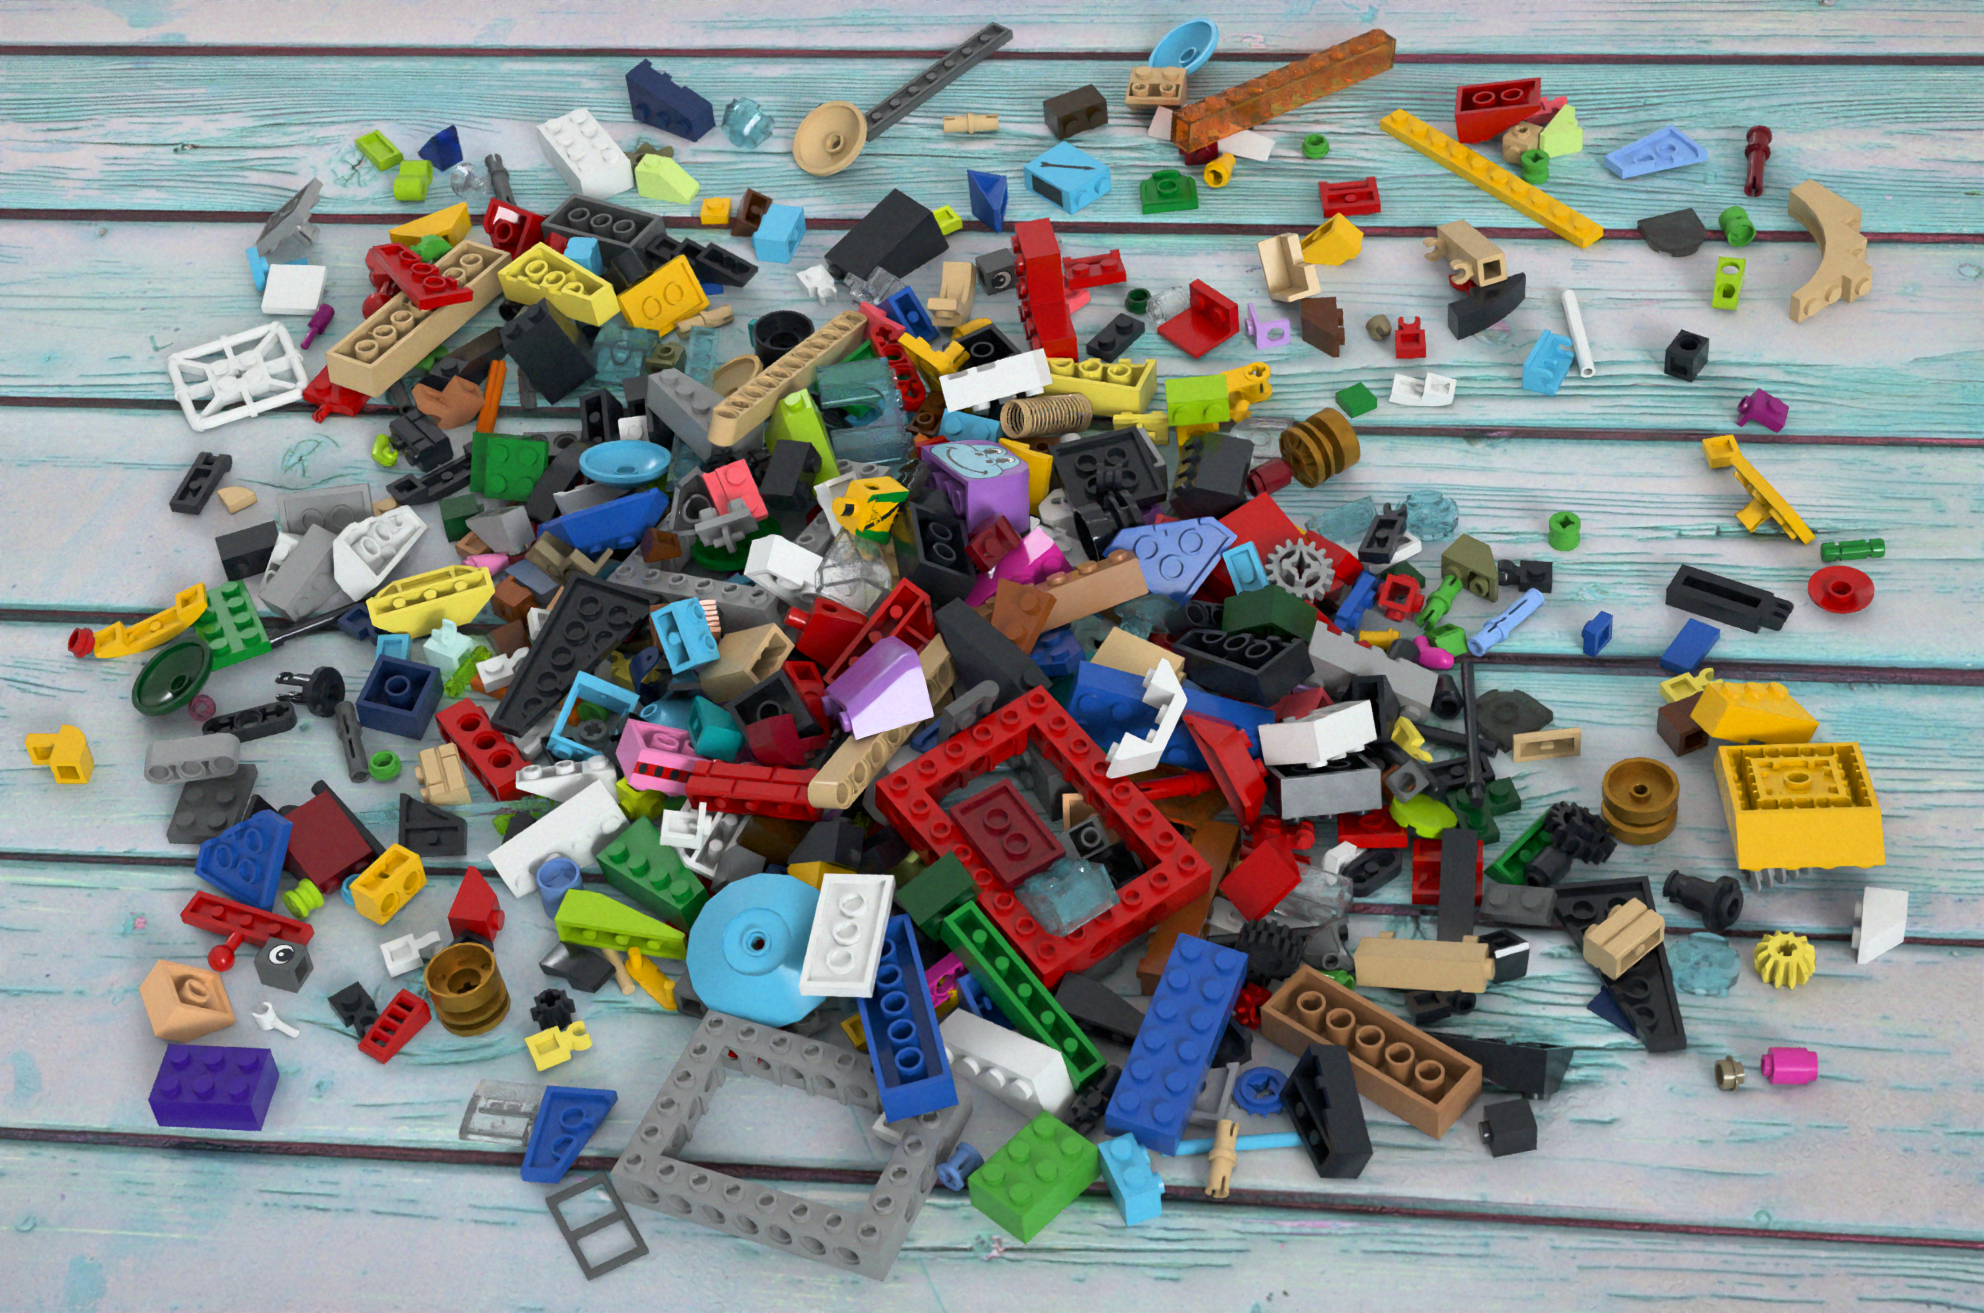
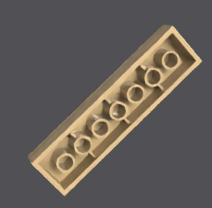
M464 239L434 265L439 268V274L442 276H451L458 281L457 286L460 288L468 287L473 290V301L435 307L432 310H419L403 291L399 292L325 353L330 382L375 398L379 397L503 292L497 272L512 262L511 253Z

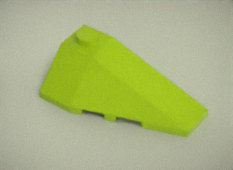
M807 388L791 393L786 398L779 400L764 433L769 454L772 457L778 439L811 442L822 457L821 470L816 475L812 486V495L817 499L814 486L841 476L822 415Z

